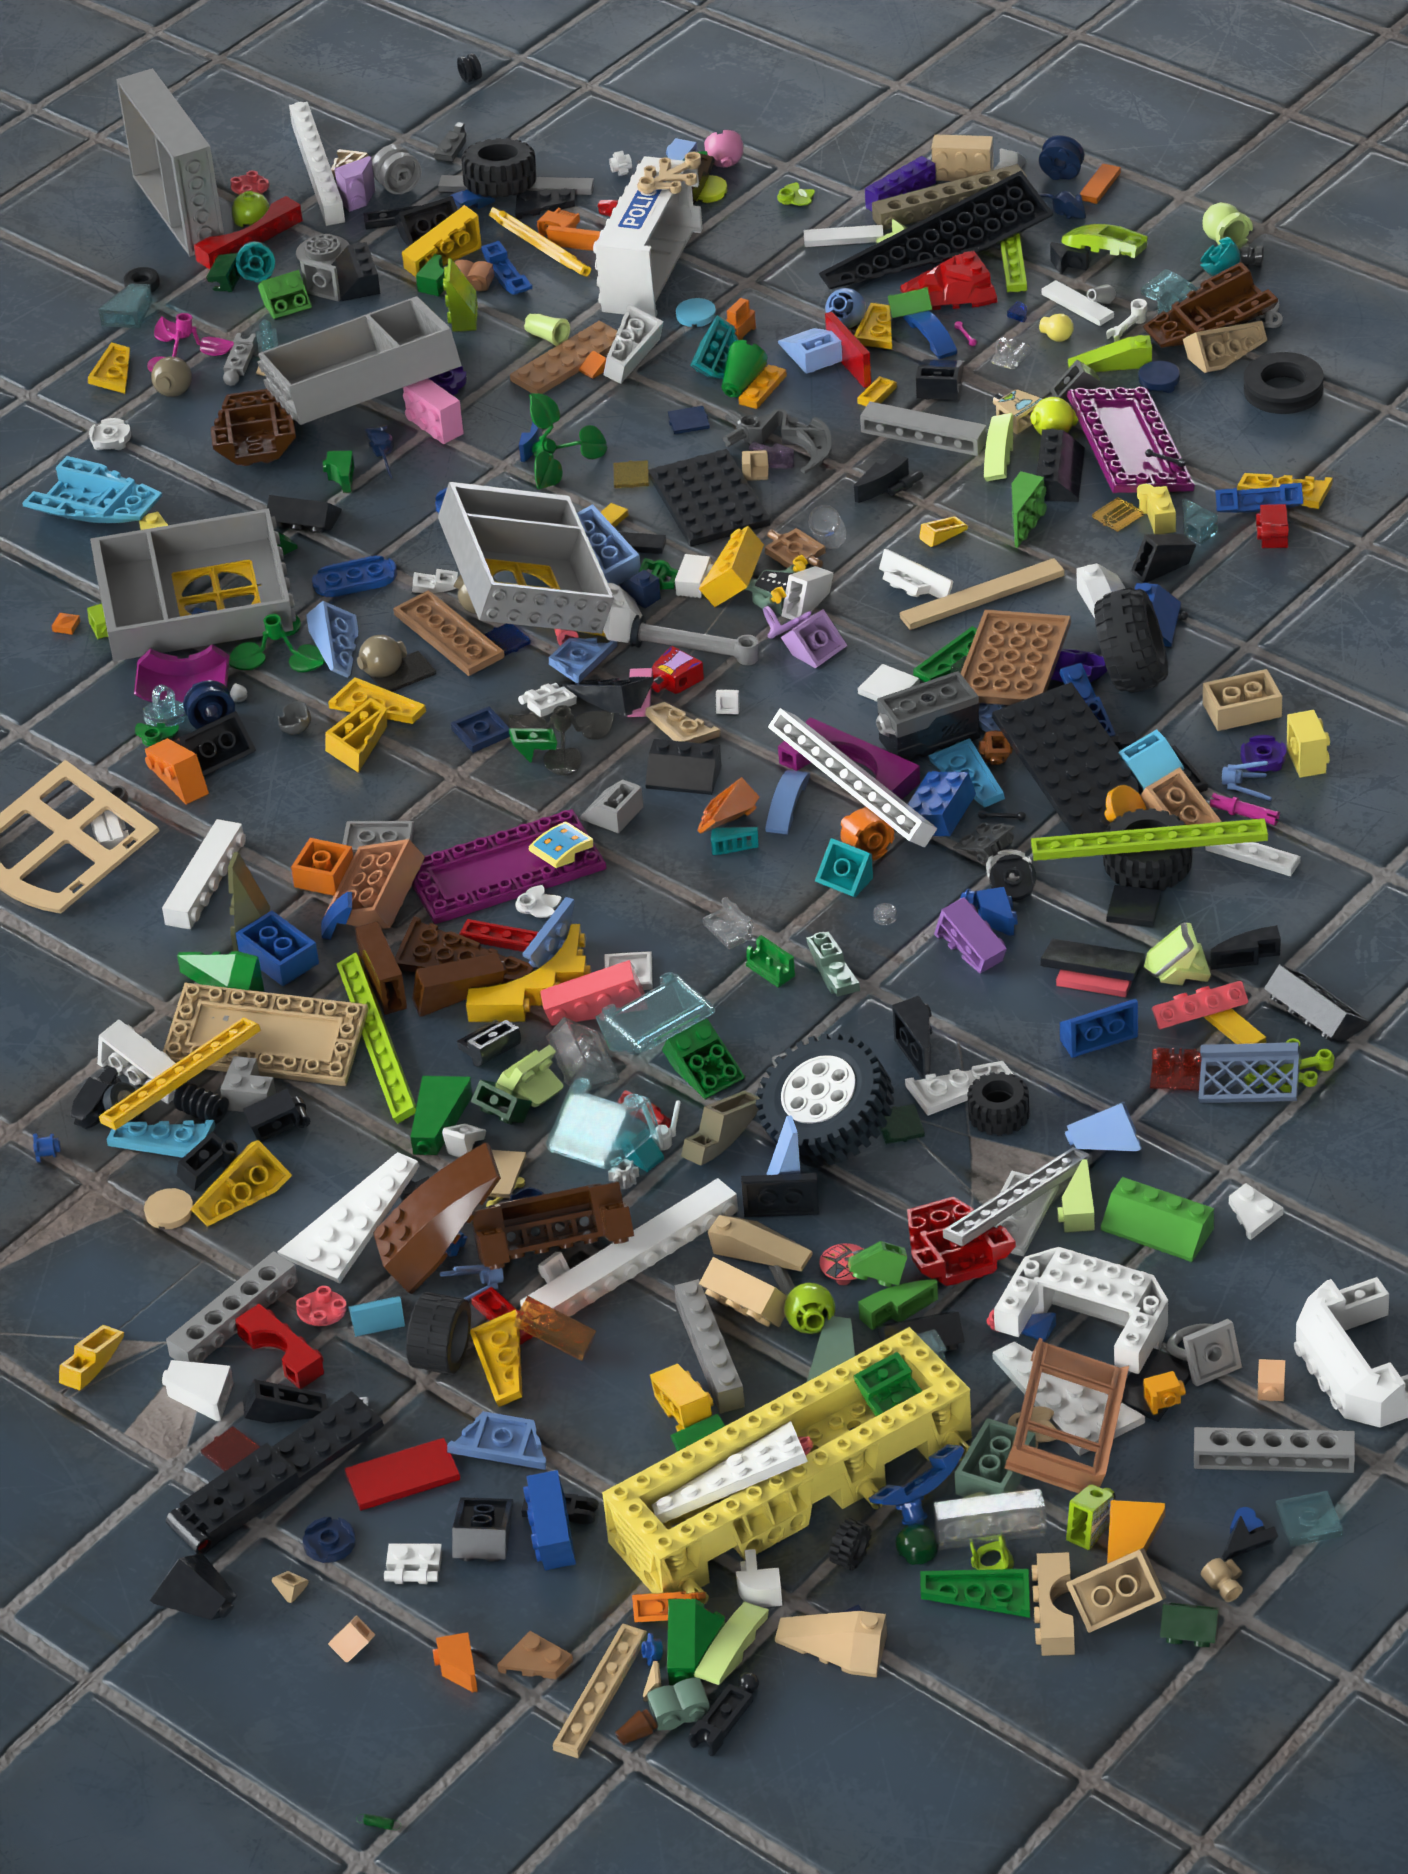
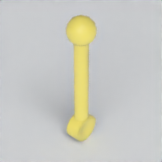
M518 1177L514 1190L525 1185L524 1178ZM496 1197L494 1200L487 1201L486 1207L497 1204L504 1197Z

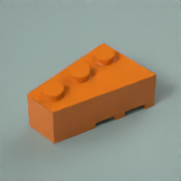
M168 738L145 749L147 755L145 761L149 769H152L185 804H189L209 794L197 755L194 752Z

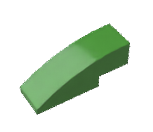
M935 1279L919 1280L899 1284V1286L896 1285L876 1292L858 1302L859 1319L871 1330H874L877 1326L884 1324L890 1319H894L896 1322L904 1321L938 1300L937 1281Z

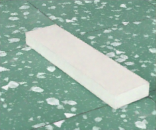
M883 225L804 230L805 247L876 243V239L884 236Z
M1057 280L1042 288L1043 296L1098 326L1114 318L1112 310L1097 302L1090 301L1086 296Z
M1255 842L1205 846L1206 851L1287 876H1291L1300 864V856Z

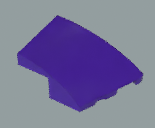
M1062 649L1051 679L1063 682L1059 673L1060 669L1082 663L1089 682H1092L1107 672L1103 656L1096 655L1094 652Z

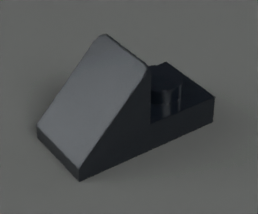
M1051 242V262L1061 275L1067 267L1085 271L1088 269V249H1079Z
M1240 1516L1233 1527L1222 1557L1224 1561L1273 1544L1278 1537L1275 1527L1265 1529V1526L1253 1529L1249 1534L1244 1520Z

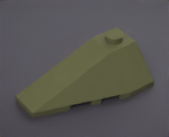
M234 852L228 865L229 894H233L230 915H234V926H231L230 930L233 951H239L236 932L267 914L271 909L239 852Z

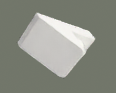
M1000 149V162L994 170L1015 164L1022 168L1026 163V159L1018 152Z
M468 1124L443 1128L442 1133L448 1154L461 1157L470 1152L475 1141L484 1140L486 1130Z

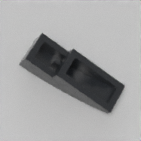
M893 453L884 464L875 462L854 484L855 502L860 503L887 492V489L897 484L900 479L908 476V458Z
M1278 926L1247 931L1216 945L1211 949V970L1258 965L1259 958L1280 956L1281 937Z

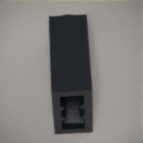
M1145 534L1131 573L1142 583H1148L1189 564L1196 544L1184 534Z

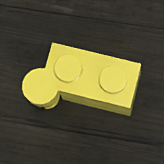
M1139 485L1137 487L1139 511L1148 515L1154 534L1176 532V511L1167 486Z

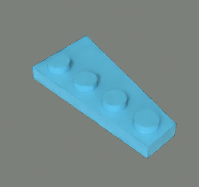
M185 1120L183 1124H170L169 1121H159L155 1125H147V1122H127L117 1130L111 1129L107 1137V1144L111 1147L183 1158L207 1135L214 1131L215 1122L214 1120H205V1123L194 1124V1120Z

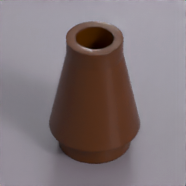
M647 1709L642 1712L638 1710L620 1729L615 1731V1734L624 1746L627 1743L653 1734V1730L658 1728Z

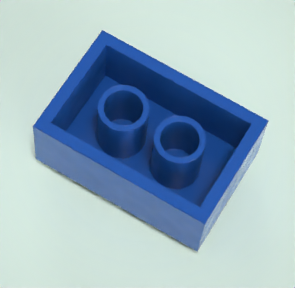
M928 772L909 801L908 805L937 828L933 836H951L975 797L976 792L969 772Z
M273 910L236 932L239 952L258 956L261 970L281 986H285L319 964L316 942Z
M558 1470L526 1476L528 1486L523 1487L528 1505L527 1514L532 1529L531 1539L537 1562L542 1561L545 1570L576 1565L565 1494Z

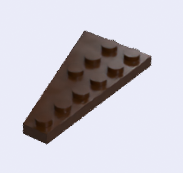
M414 916L398 949L395 960L400 970L416 972V969L498 953V950L493 948L485 949L481 947L479 942L452 931L444 932L439 930L437 925L433 923L427 925L422 923L420 918ZM498 954L500 960L504 961L507 969L503 984L522 978L534 971V967H531L525 961L513 956L505 957Z

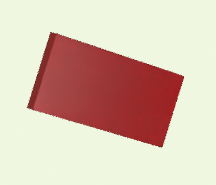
M832 311L825 313L826 330L832 331L841 340V363L864 388L871 385L870 352Z
M444 1438L345 1468L346 1477L360 1511L460 1480V1474L451 1453H447V1443Z

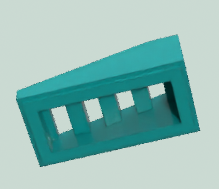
M758 827L712 829V855H722L759 847Z

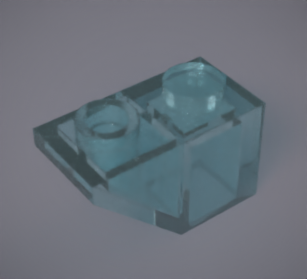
M1187 499L1182 500L1184 535L1201 545L1218 532V515Z

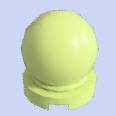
M1220 202L1211 205L1203 216V230L1218 245L1221 244L1219 240L1230 237L1240 249L1247 243L1248 239L1246 237L1249 231L1253 230L1250 218L1228 203Z

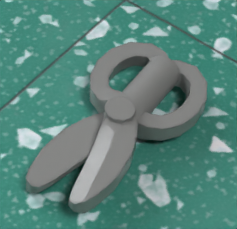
M1279 300L1273 309L1264 315L1256 317V322L1265 318V322H1263L1264 328L1280 327L1283 317L1278 313ZM1273 317L1277 318L1278 320L1276 322H1273Z

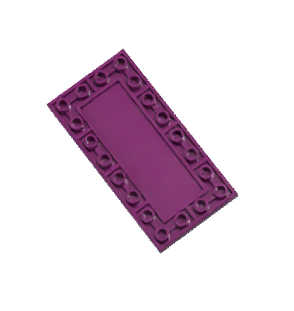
M1099 387L1096 389L1077 388L1068 390L1067 397L1113 493L1137 492V487L1141 484H1150L1153 487L1167 486L1169 492L1194 491L1195 484L1186 466L1179 467L1177 463L1145 455L1146 450L1151 449L1153 452L1182 459L1147 388L1125 389L1117 387L1116 389H1105Z
M571 809L549 817H542L527 824H520L517 827L499 831L493 835L477 838L468 843L458 844L446 850L433 852L425 856L421 868L412 882V886L433 923L438 924L516 899L521 894L526 893L529 888L543 885L544 889L605 870L607 869L606 862L594 843L592 848L575 853V862L558 868L553 867L529 851V846L539 836L564 822H568L588 835L577 815Z

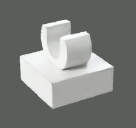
M739 690L716 691V714H739Z
M562 1252L553 1253L538 1265L539 1268H537L547 1284L570 1270Z

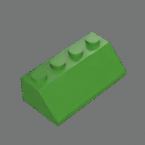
M1122 1177L1111 1193L1101 1224V1231L1193 1262L1214 1230V1208Z

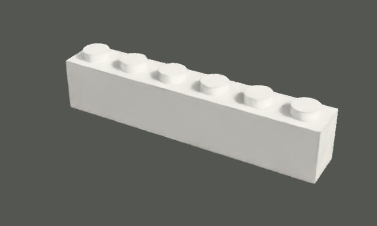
M219 819L215 821L162 907L165 925L191 930L194 923L199 920L202 910L209 904L211 895L218 889L222 877L226 876L233 853L238 852L245 844L246 835L243 833L241 823Z

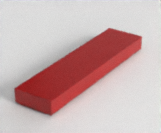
M467 919L459 935L480 944L521 952L526 950L538 934L536 931Z

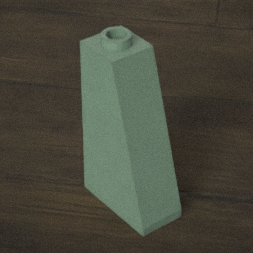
M826 1315L807 1382L855 1357L851 1318L832 1316L828 1320Z

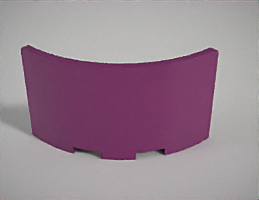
M213 644L199 653L189 655V658L177 659V656L163 654L150 648L137 662L134 694L141 699L159 705L183 706V700L187 691L195 683L214 680L221 682L227 687L230 655Z

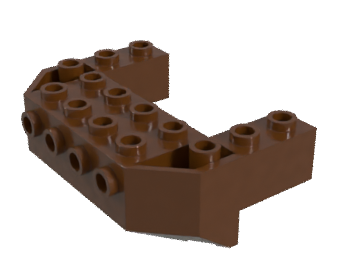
M619 1181L602 1185L600 1183L494 1204L487 1206L485 1209L474 1210L475 1217L472 1219L478 1258L490 1270L505 1267L504 1263L510 1262V1259L524 1257V1252L534 1251L535 1254L549 1252V1247L559 1246V1249L570 1248L574 1246V1242L594 1243L599 1241L598 1237L605 1236L609 1241H614V1244L628 1242V1237L634 1236L629 1206L623 1202ZM582 1217L588 1218V1223L586 1225L580 1224V1219ZM557 1222L564 1223V1228L560 1231L555 1228ZM533 1227H539L540 1229L539 1234L536 1236L531 1234ZM514 1232L515 1238L511 1241L507 1240V1234Z

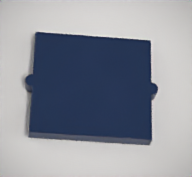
M703 406L668 411L669 425L672 426L674 434L710 428L709 417L705 413Z

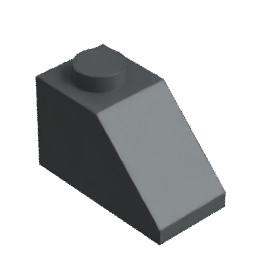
M1076 360L1051 387L1050 391L1054 397L1069 401L1067 397L1068 390L1077 388L1095 389L1101 381L1092 368Z

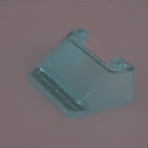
M668 972L659 977L661 985L621 1008H616L615 1004L608 1005L602 1009V1013L595 1017L611 1051L642 1053L715 1013L716 1009L714 1005L679 974Z
M580 1077L573 1082L567 1092L547 1139V1149L553 1153L602 1169L613 1168L656 1133L658 1123L650 1099L645 1096H638L637 1094H629L624 1098V1102L619 1104L596 1097L589 1093L592 1087L590 1080Z

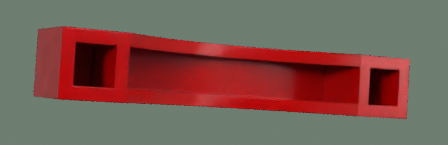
M285 196L271 203L266 214L251 226L230 234L205 238L194 244L196 261L211 269L218 255L238 253L241 247L250 242L263 243L302 222L301 205Z

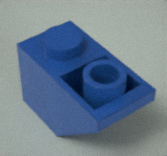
M1004 887L977 891L979 916L984 921H987L991 928L1009 936L1014 935V925H1018L1016 911H1012L1011 895L1007 896Z

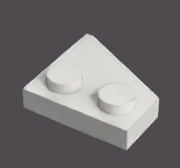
M1247 1183L1229 1196V1205L1237 1214V1219L1240 1225L1243 1224L1246 1236L1250 1240L1283 1215L1282 1206Z

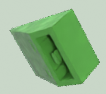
M1022 471L1012 482V518L1014 542L1017 548L1023 540L1027 539L1028 533L1032 528L1036 527L1037 521L1041 516H1044L1047 505L1044 503L1046 494L1044 477Z

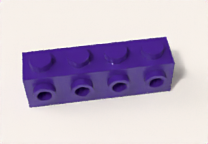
M920 156L865 188L866 208L872 211V202L932 186L936 183L935 163Z

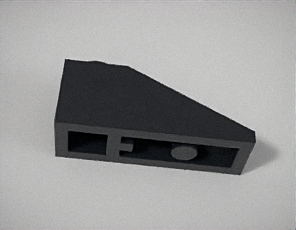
M257 1379L253 1380L243 1398L244 1418L265 1423L314 1418L328 1408L326 1394Z

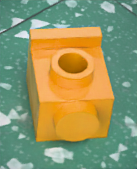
M1174 1371L1144 1379V1398L1153 1415L1158 1414V1409L1181 1403V1396L1186 1394L1182 1380L1177 1379Z

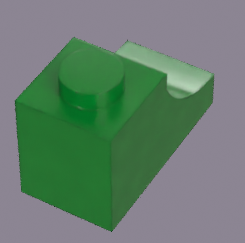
M434 254L416 274L418 292L439 297L444 291L443 278L445 277L442 255Z
M328 451L326 460H323V472H327L328 481H335L341 485L343 493H350L355 469L353 452Z

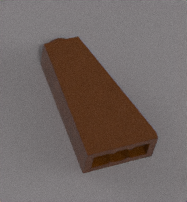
M492 953L416 969L412 999L419 1016H425L466 1000L469 988H483L503 984L504 975L507 974L504 961L500 960L498 953Z

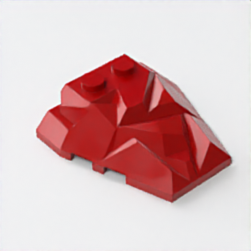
M975 251L955 255L934 269L926 271L900 286L902 293L928 287L932 310H940L942 305L953 304V309L960 308L959 304L972 303L973 308L997 302L996 292L991 284L990 273Z
M954 1196L907 1209L912 1261L922 1274L932 1279L936 1278L945 1286L957 1285L963 1281L981 1278L984 1275L994 1273L997 1270V1260L1006 1258L1016 1247V1242L1007 1229L1001 1225L997 1226V1228L993 1226L964 1246L943 1238L944 1229L974 1211L972 1207Z

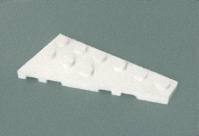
M1012 1342L994 1351L993 1360L1025 1395L1033 1361H1030L1032 1351L1016 1342ZM1042 1372L1034 1406L1047 1407L1054 1411L1050 1422L1057 1430L1098 1443L1108 1395ZM1121 1403L1114 1438L1144 1424L1145 1416ZM1069 1444L1079 1456L1090 1451Z
M789 1421L669 1495L660 1498L652 1504L655 1516L661 1523H665L808 1462L792 1422Z

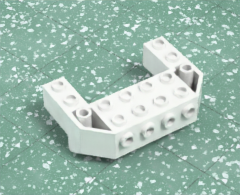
M1061 1247L1024 1257L994 1308L995 1330L1016 1337L1020 1336L1032 1314L1047 1313L1052 1304L1123 1325L1125 1327L1114 1345V1366L1119 1368L1129 1366L1128 1371L1136 1374L1140 1373L1152 1349H1161L1168 1326V1299L1154 1275Z
M1377 1277L1341 1290L1330 1279L1307 1298L1296 1323V1342H1294L1296 1354L1299 1357L1302 1356L1309 1373L1315 1375L1321 1390L1327 1392L1334 1409H1338L1345 1419L1383 1427L1408 1418V1375L1400 1377L1391 1363L1371 1369L1345 1332V1330L1387 1316L1389 1293Z

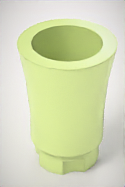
M529 314L525 319L524 328L527 332L547 340L555 346L563 343L569 337L570 324L566 319L553 318L542 314Z

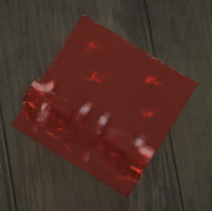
M1157 1047V1049L1152 1050L1153 1061L1150 1088L1199 1091L1202 1059L1200 1051H1197V1049H1184V1054H1182V1048H1180L1179 1054H1175V1048H1172V1054H1170V1048Z

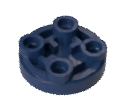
M1152 361L1144 364L1139 369L1138 380L1141 386L1147 388L1149 392L1154 390L1171 393L1180 381V370L1175 364L1167 361Z

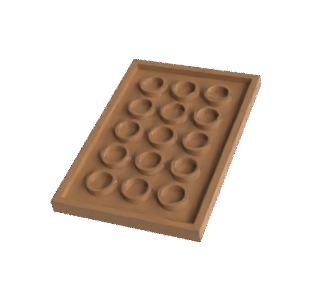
M984 610L961 671V675L979 696V703L1009 706L1046 692L1071 625V616Z

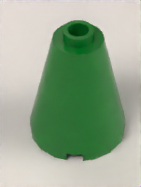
M737 340L731 344L721 387L728 397L740 396L766 367L767 354L757 344L753 343L751 346L746 344V340Z

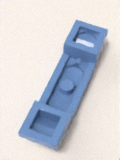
M787 770L782 775L769 809L765 828L766 832L788 835L793 822L795 806L801 791L805 790L810 772Z

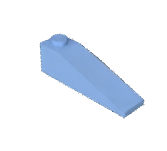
M792 1115L786 1117L767 1175L801 1174L798 1132Z

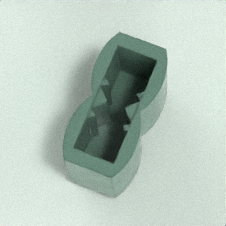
M700 1678L685 1679L673 1686L658 1687L647 1693L648 1704L658 1730H673L684 1722H697L710 1709L709 1701Z

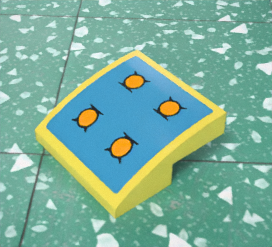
M564 822L539 836L529 846V851L553 867L558 868L575 862V853L592 848L593 838L568 822Z

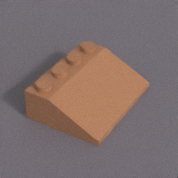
M410 839L359 846L328 909L340 896L346 892H352V910L346 924L358 927L378 921L381 929L390 928L400 907L403 905V901L412 886L417 872L421 868L425 856Z

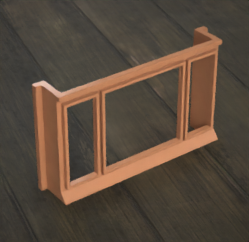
M1039 1338L1031 1355L1030 1361H1033L1013 1446L1006 1460L1005 1469L1076 1493H1080L1088 1485L1100 1487L1107 1471L1129 1366L1119 1368L1042 1342L1043 1339ZM1042 1372L1108 1394L1098 1443L1031 1421ZM1028 1430L1096 1452L1093 1467L1026 1445L1025 1441Z

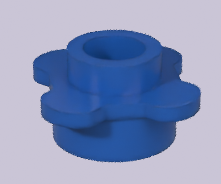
M648 1633V1639L643 1641L641 1647L642 1656L647 1658L648 1666H652L653 1661H660L663 1654L661 1639H653V1633Z

